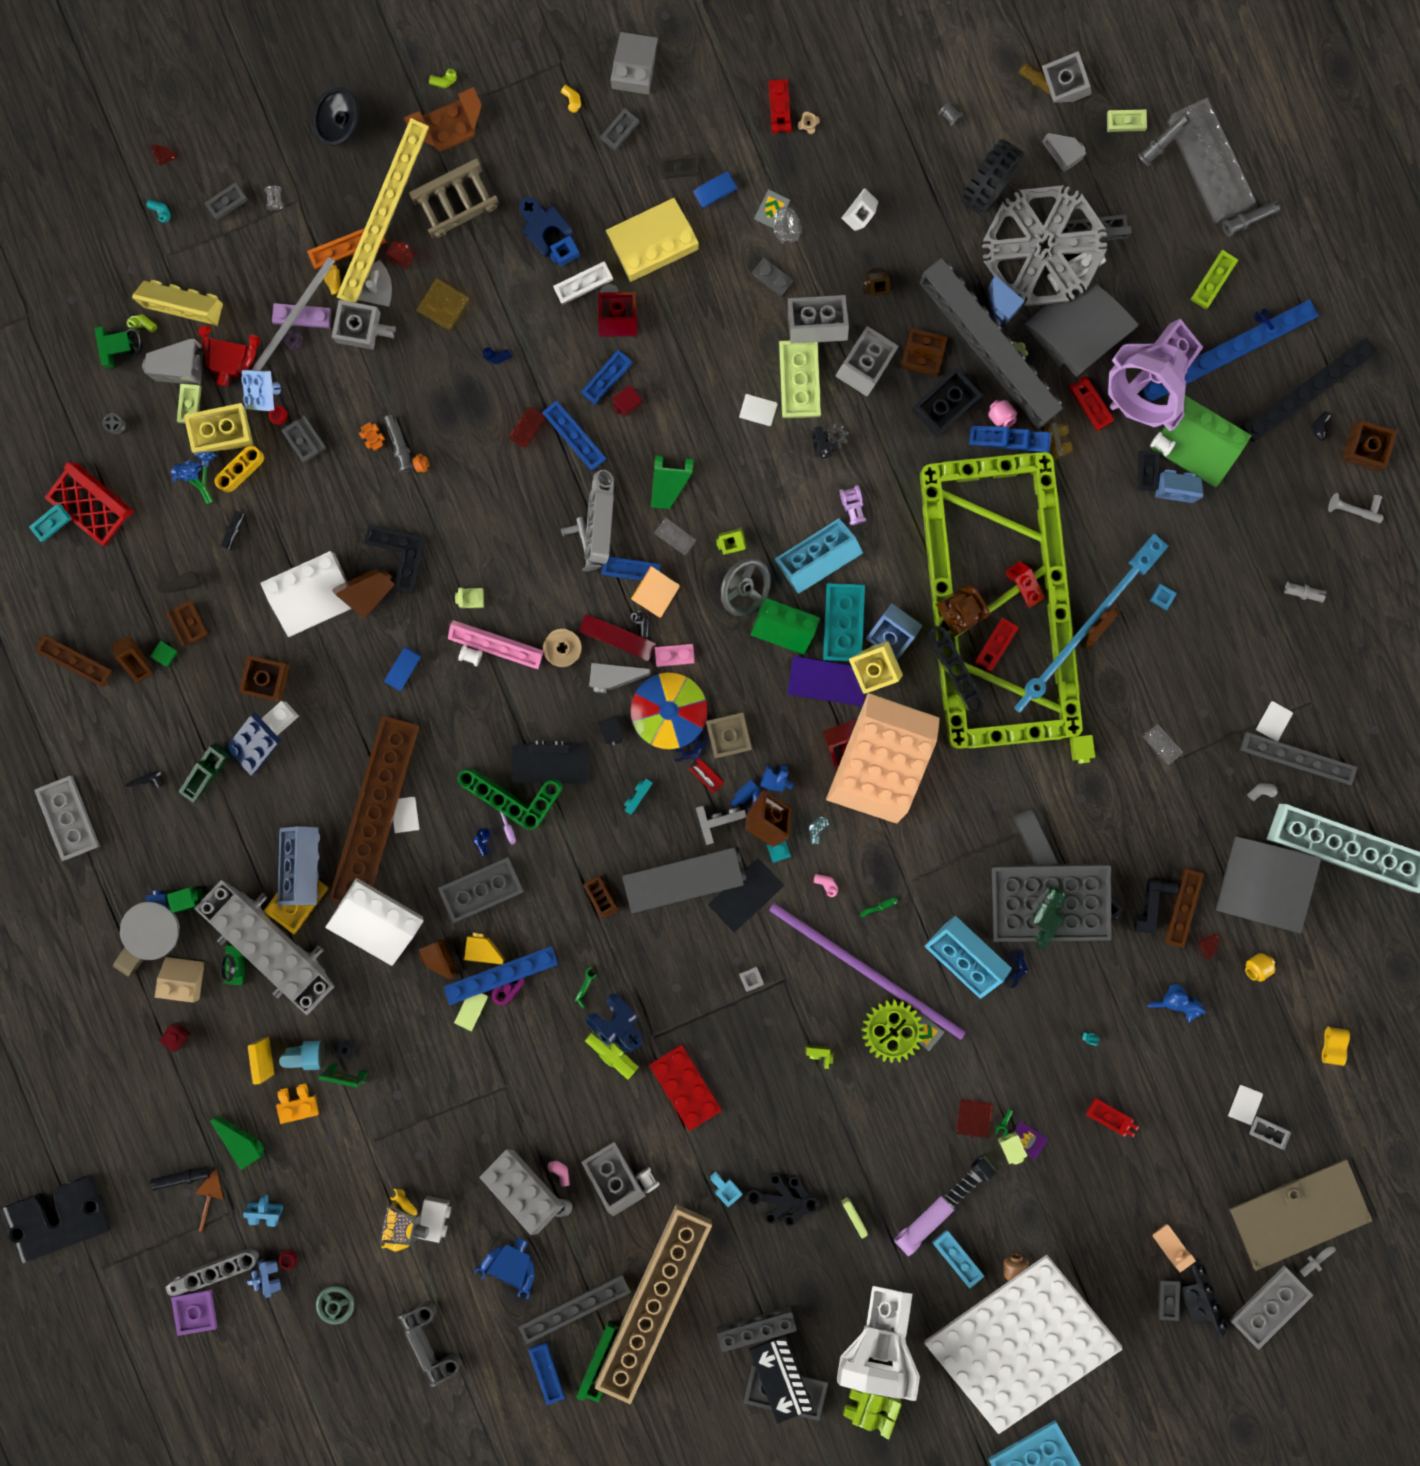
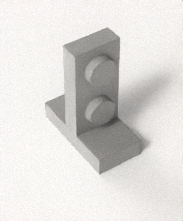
M703 806L696 808L706 845L714 843L710 831L711 827L746 818L745 810L740 811V807L728 810L729 814L724 816L721 813L711 815L710 820H707Z

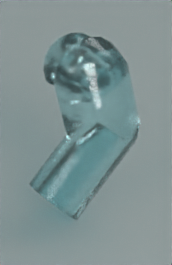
M820 817L810 825L811 844L820 843L819 833L828 827V819Z

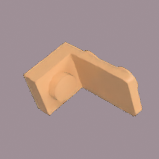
M1168 1224L1153 1233L1152 1236L1179 1272L1196 1261L1185 1249Z

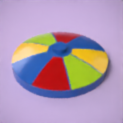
M661 673L647 679L637 689L631 704V718L636 731L647 743L662 749H677L694 741L703 730L707 719V703L699 686L688 677L677 673Z

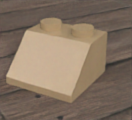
M165 957L157 978L155 998L192 1003L200 999L205 962Z

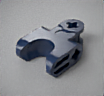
M526 197L520 202L521 216L527 222V225L521 230L543 257L550 254L549 248L544 242V236L547 232L552 230L558 231L565 238L573 235L570 226L552 205L543 210L538 202L531 197ZM526 208H532L533 211L530 212L529 210H526Z
M610 994L606 1001L607 1006L612 1011L611 1021L603 1020L596 1013L586 1016L585 1021L587 1025L607 1046L615 1042L626 1053L632 1052L641 1046L642 1036L632 1025L637 1021V1017L617 994Z

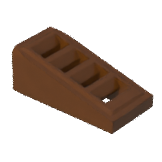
M600 875L583 884L600 918L605 919L620 910ZM600 883V887L591 891V887ZM602 890L604 891L603 894L595 898V894L599 893ZM606 897L608 898V900H606L605 902L601 904L598 903L602 899ZM611 904L612 907L605 911L602 910V908Z

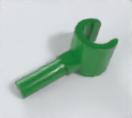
M1008 1110L1002 1123L996 1125V1134L999 1129L1003 1128L1005 1131L1002 1136H1007L1008 1130L1006 1126L1013 1111Z

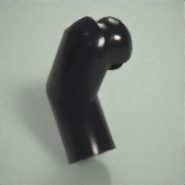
M641 611L633 612L631 619L640 626V637H649V618Z

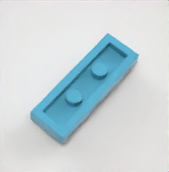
M947 1229L932 1241L969 1289L984 1277V1274Z

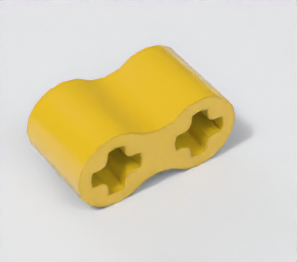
M1327 1027L1324 1036L1322 1062L1344 1066L1347 1060V1046L1350 1040L1349 1030Z

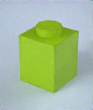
M1092 735L1070 738L1072 760H1078V764L1088 763L1090 758H1095Z

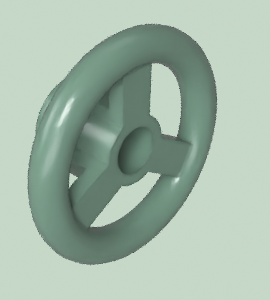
M330 1286L319 1294L316 1300V1310L319 1317L326 1323L333 1325L341 1324L351 1317L354 1311V1299L346 1288ZM340 1292L346 1298L342 1300L333 1299L328 1293ZM323 1299L327 1302V1304H326V1306H325V1312L329 1315V1317L323 1312V1309H322V1301H323ZM332 1304H336L337 1308H333ZM349 1304L346 1314L341 1318L335 1319L342 1306Z

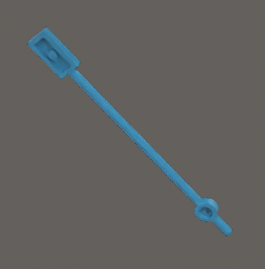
M1153 534L1130 560L1129 564L1132 566V569L1040 678L1031 679L1026 683V694L1014 707L1016 711L1021 712L1032 698L1036 699L1044 695L1046 681L1084 638L1091 627L1100 619L1107 608L1111 606L1138 572L1142 575L1146 574L1167 549L1168 545L1157 535ZM1034 685L1039 686V691L1034 689Z

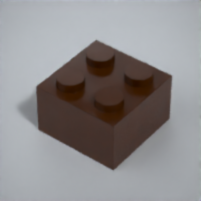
M1363 420L1354 423L1342 461L1377 472L1387 468L1398 431Z
M247 655L238 693L281 702L290 665Z

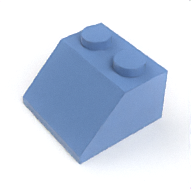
M995 276L987 288L989 316L992 321H996L1004 327L1018 312L1024 300Z
M1165 470V472L1159 474L1158 490L1155 497L1194 503L1203 497L1201 478L1195 477L1193 473L1181 475L1176 474L1174 470Z
M891 603L868 634L866 640L873 645L889 641L896 660H898L923 625Z

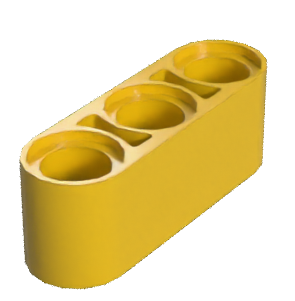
M254 446L246 447L215 477V485L227 493L234 491L263 463L264 454ZM257 452L256 459L250 460V454ZM239 465H243V471L237 474L236 468ZM229 478L228 486L223 487L222 481Z

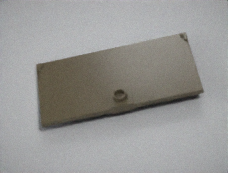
M1347 1159L1229 1208L1255 1271L1372 1222Z

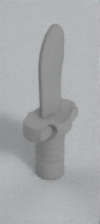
M1328 1247L1324 1249L1315 1259L1310 1255L1307 1258L1310 1262L1300 1270V1273L1306 1277L1315 1268L1321 1271L1322 1268L1319 1264L1334 1253L1336 1248Z

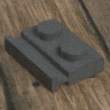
M305 415L281 430L303 463L318 455L322 450L327 449Z

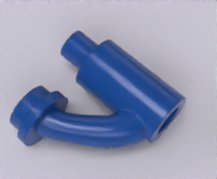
M750 779L734 795L736 798L730 803L736 808L740 803L744 805L753 797L754 804L760 794L759 788Z

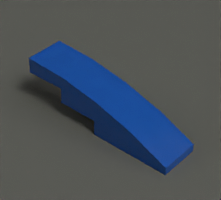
M971 426L969 445L1049 453L1051 433L1031 432L1030 430L1010 429L1008 427Z

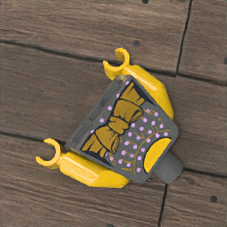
M394 1189L396 1196H391L390 1199L396 1202L387 1206L379 1241L385 1243L381 1245V1248H388L394 1252L408 1248L412 1243L416 1242L417 1237L426 1239L429 1232V1227L420 1225L422 1215L417 1212V1209L405 1197L403 1189Z

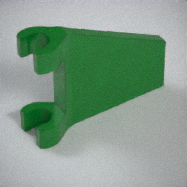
M655 455L651 498L652 508H671L693 472L694 459L686 458L685 470L662 468L663 456Z

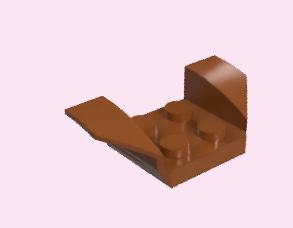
M474 87L459 93L460 100L423 116H421L420 111L404 117L406 124L408 125L410 118L429 126L423 142L433 146L438 152L474 138L475 126L482 106Z

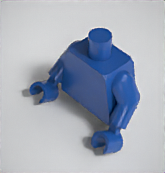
M517 1238L513 1247L509 1245L497 1247L486 1255L474 1274L482 1271L483 1276L481 1279L487 1274L518 1288V1297H520V1293L526 1292V1299H528L534 1280L533 1263L530 1260V1256L523 1253L528 1242Z

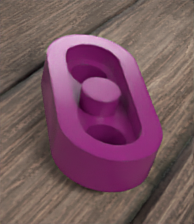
M524 978L518 980L517 984L512 982L492 991L494 1003L497 1005L508 1004L524 985ZM501 992H504L506 994V997L504 999L500 998Z

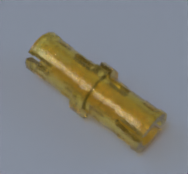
M1024 63L1018 74L1029 80L1032 86L1036 85L1050 95L1046 78L1042 75L1043 73L1041 71L1037 72L1027 63Z

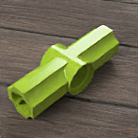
M594 1032L585 1040L588 1045L600 1054V1058L610 1067L613 1066L627 1080L639 1068L635 1062L624 1054L625 1052L615 1042L607 1046Z

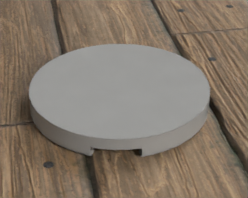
M147 901L133 906L126 912L120 925V937L124 947L135 957L144 960H155L167 955L176 946L180 925L176 915L171 912L169 907L157 902Z

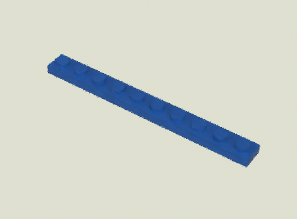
M1309 299L1196 357L1185 374L1184 380L1186 384L1317 318L1319 315L1311 300ZM1152 380L1141 390L1146 401L1150 403L1170 393L1162 383H1155Z

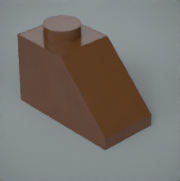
M130 635L112 644L115 658L136 683L153 674L140 647Z

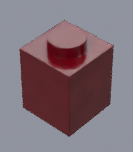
M631 385L612 398L614 403L612 405L613 409L618 415L621 413L624 417L642 405V399Z
M176 1022L169 1025L159 1039V1042L171 1051L176 1052L182 1048L192 1033Z

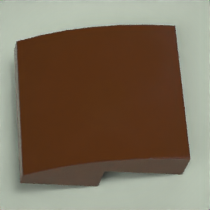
M910 328L901 368L938 377L947 337Z

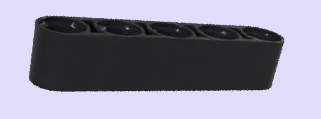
M941 626L934 627L928 633V640L961 702L970 713L981 711L984 707V700L945 628ZM934 631L942 633L940 641L933 638ZM943 648L951 650L949 658L942 655ZM952 665H958L961 670L959 675H955L952 673ZM963 681L967 682L970 686L968 692H964L960 688ZM972 698L979 702L977 709L970 707V700Z

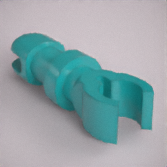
M1083 1032L1082 1040H1085L1088 1044L1098 1045L1099 1038L1094 1033Z

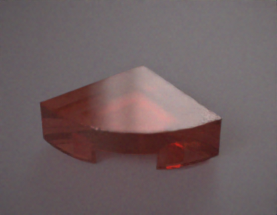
M160 145L150 146L160 166L177 158L173 151L167 147Z
M1217 934L1198 941L1206 960L1215 954L1218 945Z

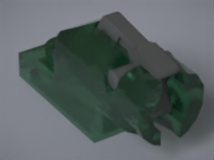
M1051 885L1032 904L1034 911L1033 923L1042 928L1036 936L1037 947L1045 951L1064 919L1063 913L1058 910L1061 909L1066 894Z

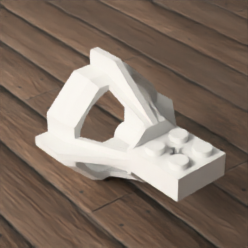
M872 1286L867 1325L864 1326L860 1336L840 1356L837 1382L840 1386L866 1393L916 1401L920 1376L905 1340L912 1294ZM869 1357H873V1359L885 1362H888V1360L892 1361L893 1366L869 1362L868 1360Z

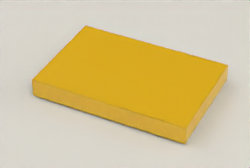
M319 879L317 881V904L329 889ZM277 892L263 912L291 933L296 934L316 905H278Z
M269 1036L262 1037L248 1045L252 1081L254 1085L261 1084L275 1075Z

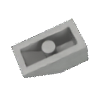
M1048 133L1042 141L1063 172L1083 160L1086 155L1084 145L1074 137Z

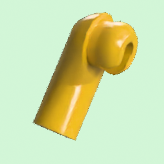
M564 85L561 93L569 98V111L576 113L581 107L580 95L568 85Z

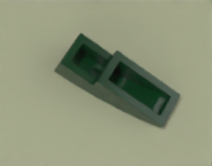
M218 743L209 746L202 759L192 769L180 788L179 793L194 804L231 756L230 752Z

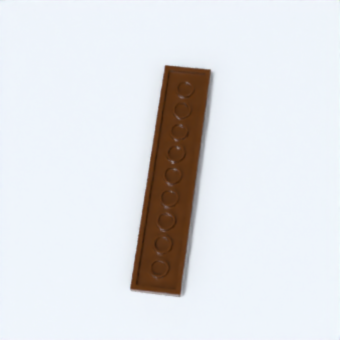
M382 715L329 901L341 903L356 878L374 887L420 726Z

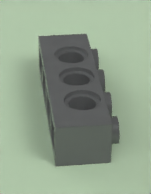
M791 1306L716 1327L722 1352L797 1331Z

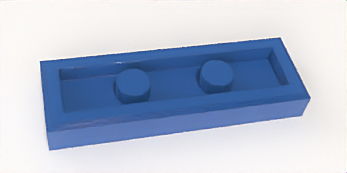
M618 349L581 391V394L596 406L633 362Z

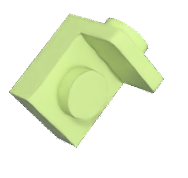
M458 588V592H455V603L459 604L461 609L484 608V589Z

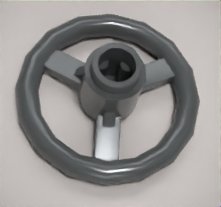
M746 558L739 560L728 570L721 585V601L729 613L743 617L754 613L760 608L762 600L768 597L771 587V574L767 565L759 559ZM755 566L761 570L763 575L761 594H758L753 589L754 583L750 579ZM746 567L743 575L736 573L741 568ZM737 595H748L755 602L749 607L739 609L731 605L730 601Z

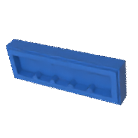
M609 556L608 561L602 566L601 575L642 581L650 566L660 572L661 564Z
M548 1342L529 1347L528 1351L546 1405L565 1399L566 1396Z

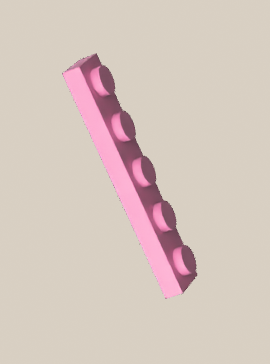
M454 620L450 625L449 640L535 669L540 667L544 652L541 649Z

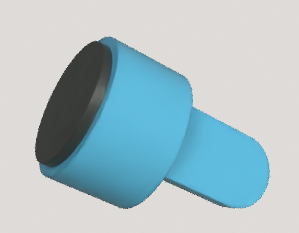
M321 1040L304 1041L302 1046L289 1047L280 1056L279 1064L284 1068L303 1067V1070H321L325 1065V1045Z

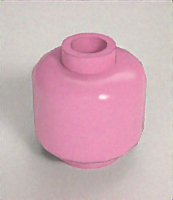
M996 400L991 404L988 416L997 427L1009 428L1016 422L1017 411L1008 400Z

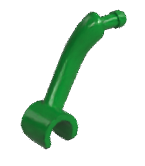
M588 967L586 970L587 977L575 998V1002L578 1001L581 1008L586 1007L581 998L586 993L591 980L597 976V973L594 976L588 974V971L593 967Z

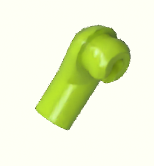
M448 69L443 77L431 75L429 85L441 88L449 87L456 82V71Z
M145 315L132 316L127 320V326L132 329L145 327L151 333L157 329V325Z

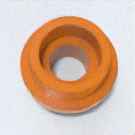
M418 454L413 458L415 470L418 473L427 472V467H429L428 459L425 456L423 457L422 454Z

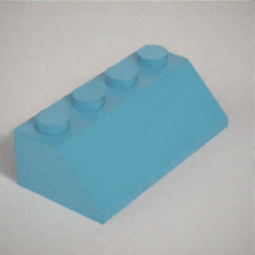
M837 519L784 552L775 560L789 583L799 594L863 554L856 537L840 519Z
M956 916L945 923L924 946L980 999L1003 983L1012 969Z

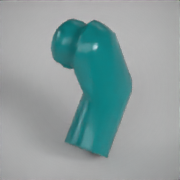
M152 199L148 200L147 208L157 211L158 220L161 223L168 222L171 214L167 205Z

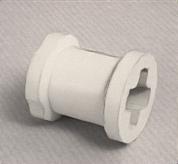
M1159 432L1150 446L1156 447L1163 452L1164 456H1167L1176 442H1171Z
M464 644L459 654V661L465 660L474 663V666L477 667L483 651L468 648Z
M650 1167L645 1168L635 1176L643 1185L645 1193L659 1186V1182L654 1179L650 1172Z

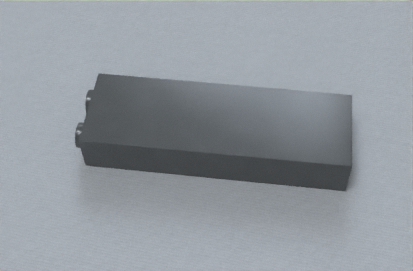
M733 847L623 875L622 878L631 914L743 886L746 876L744 869L740 870L738 862L742 861L739 850L735 851Z

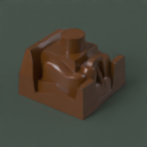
M971 584L963 586L935 604L954 637L989 616L988 607L976 587Z

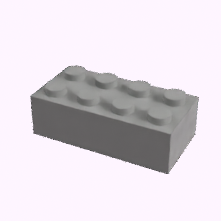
M506 1149L479 1177L530 1235L538 1234L564 1207L560 1200L514 1150Z

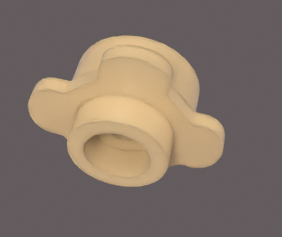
M804 112L802 120L798 122V128L813 134L816 125L820 123V119L812 113Z

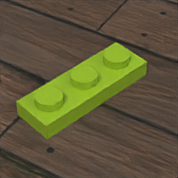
M1222 250L1190 300L1207 309L1238 262V259Z

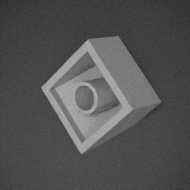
M1079 51L1042 66L1054 103L1074 102L1092 94Z

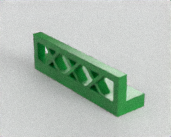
M608 1321L577 1391V1399L584 1401L586 1397L597 1403L599 1402L603 1392L599 1391L597 1396L588 1393L590 1385L595 1383L597 1378L596 1371L598 1367L603 1365L605 1360L604 1353L606 1349L611 1347L613 1343L612 1335L614 1330H619V1325Z

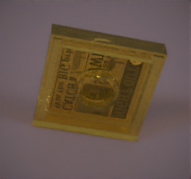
M436 278L416 311L450 331L468 303L469 297Z

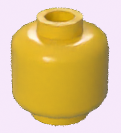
M1258 953L1246 962V974L1250 979L1262 982L1275 973V961L1270 955Z

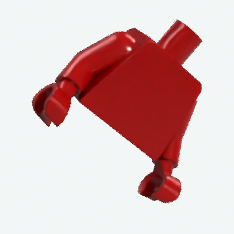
M202 326L198 329V334L203 338L201 341L206 365L210 371L219 375L217 385L228 387L230 377L241 378L242 370H248L254 362L260 338L251 334L249 336L250 346L247 347L246 345L210 339L211 326Z

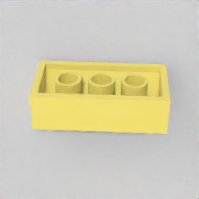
M151 280V282L143 281L132 296L144 308L216 326L218 325L223 303L215 295H200L198 291L192 289L184 291L179 286L172 284L169 287L163 286V283L156 280Z

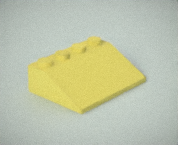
M675 198L606 230L630 282L699 250V243Z

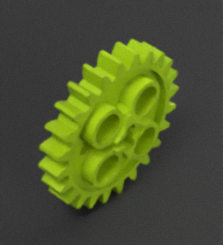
M893 999L892 1004L885 1000V1006L878 1002L879 1008L871 1007L874 1013H866L869 1020H863V1023L867 1025V1027L861 1028L862 1031L867 1032V1034L862 1036L863 1039H868L865 1046H871L869 1049L870 1053L876 1051V1058L882 1055V1061L884 1062L887 1057H889L891 1063H893L894 1058L901 1062L902 1056L908 1060L907 1054L910 1053L914 1056L915 1054L912 1049H920L917 1042H923L919 1035L925 1034L924 1031L919 1030V1028L924 1026L923 1023H918L921 1016L915 1017L914 1015L917 1011L915 1009L910 1011L911 1005L909 1004L904 1007L903 1001L897 1005L895 999ZM891 1013L898 1014L899 1017L896 1022L889 1021ZM903 1019H906L904 1024L897 1027ZM880 1025L883 1026V1034L876 1035L874 1033L875 1028ZM891 1027H892L893 1029L896 1028V1032H897V1033H896L895 1035L892 1034V1033L890 1034V1030H889V1029H890ZM909 1027L911 1028V1034L906 1037L902 1036L903 1028ZM890 1034L883 1043H880L881 1039ZM891 1040L897 1041V1046L894 1049L887 1048V1044Z

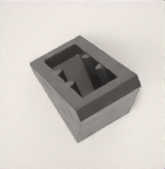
M1256 1116L1249 1134L1285 1150L1291 1131Z

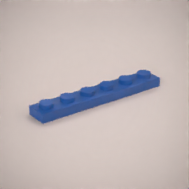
M550 946L446 985L444 990L449 1005H453L557 966L558 962L553 947Z

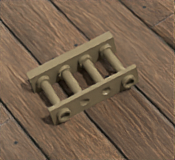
M477 158L409 192L414 204L422 205L432 225V228L428 229L432 239L435 237L440 238L452 228L486 211L491 212L500 205L496 195L490 198L479 177L482 168ZM468 178L473 180L483 199V202L474 207L462 185L463 181ZM450 187L456 188L466 208V211L456 215L445 194L446 189ZM435 195L439 197L450 218L440 224L428 202L429 198Z

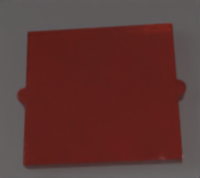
M960 1100L956 1134L970 1135L971 1138L974 1136L988 1138L992 1104L978 1102V1100Z

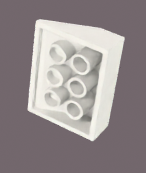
M331 551L260 583L288 637L352 609L332 591L335 587L348 581L336 555Z
M356 878L325 928L392 966L412 940L424 920L423 916Z

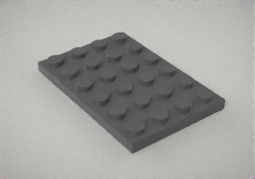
M1110 863L992 865L994 942L1111 940ZM1049 887L1050 893L1059 895V899L1044 915L1036 914L1032 909V904Z

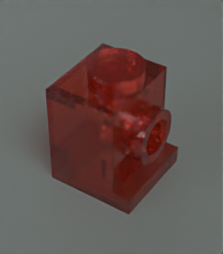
M393 241L386 252L391 261L404 269H407L416 254L402 241L400 243Z

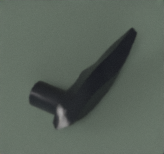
M154 771L132 780L125 786L132 787L148 783L152 780L158 788L164 783L159 777L161 772Z

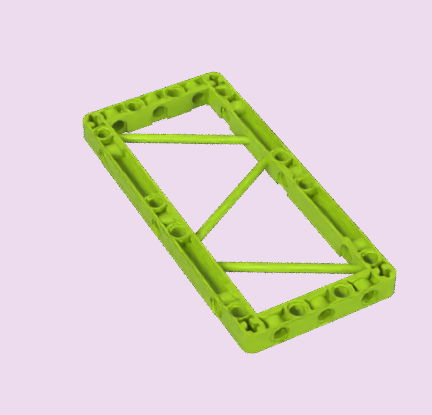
M1046 452L1024 453L926 465L920 472V484L935 627L941 626L942 621H945L935 604L953 593L943 499H946L1040 541L1043 566L1033 572L1036 580L1044 575L1045 589L1048 590L1049 604H1047L1054 661L1073 639V627L1053 457ZM1043 459V461L1047 462V464L1044 466L1043 463H1040L1039 461ZM1002 462L1009 464L1010 469L1008 471L1001 468ZM963 467H970L972 470V474H965L963 472ZM928 470L934 474L930 479V484H928L929 476L925 475ZM1031 473L1034 478L1035 495L1038 498L1039 533L942 490L941 483L947 481H975L986 477H993V479L1014 477L1018 474ZM1042 477L1049 479V486L1041 483ZM927 489H933L936 492V497H929ZM1053 571L1060 575L1059 581L1052 579L1051 574ZM938 583H943L946 586L944 593L937 590ZM1017 585L987 606L989 614L1020 592ZM1057 609L1063 611V619H1059L1056 617L1055 613ZM949 629L947 633L959 653L958 636L954 637ZM935 631L936 640L940 641L942 639V633L940 631ZM943 648L942 655L949 658L951 650ZM1075 648L1055 671V681L1058 684L1059 691L1058 704L1044 697L1031 699L1040 705L1058 712L1060 720L967 729L965 707L939 661L947 738L952 748L970 749L1058 740L1081 734L1083 727ZM963 662L969 673L1024 697L1026 694L1025 689ZM952 665V673L955 675L960 674V667ZM962 682L961 685H960V688H961L962 691H963V682ZM1068 704L1074 707V712L1071 715L1066 712ZM953 716L960 718L958 726L952 725L951 718ZM1073 717H1075V720H1068V721H1067V718H1073ZM1071 725L1076 727L1073 733L1071 730H1068V727ZM1032 727L1038 730V735L1035 738L1030 735ZM961 729L960 732H957L958 738H962V742H959V746L957 742L953 741V739L956 738L957 735L956 732L952 733V730ZM994 731L1000 733V739L997 742L993 741L991 737Z

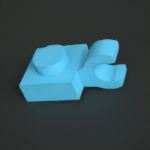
M716 1171L710 1176L711 1181L718 1187L715 1191L716 1195L727 1207L742 1195L740 1189L730 1179L724 1182Z

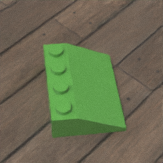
M1185 396L1184 417L1174 430L1169 431L1164 426L1161 431L1162 436L1171 442H1176L1173 449L1167 456H1164L1163 452L1156 447H1151V449L1159 451V454L1217 488L1252 435Z

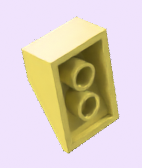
M242 403L184 415L192 453L231 450L253 445L246 410Z

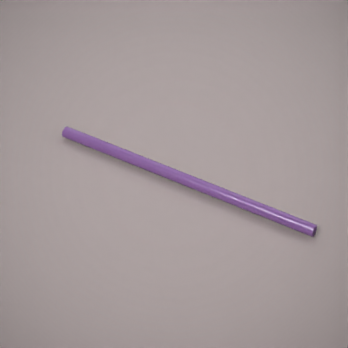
M773 903L769 909L770 912L905 1003L911 1005V1007L960 1040L966 1032L777 904Z

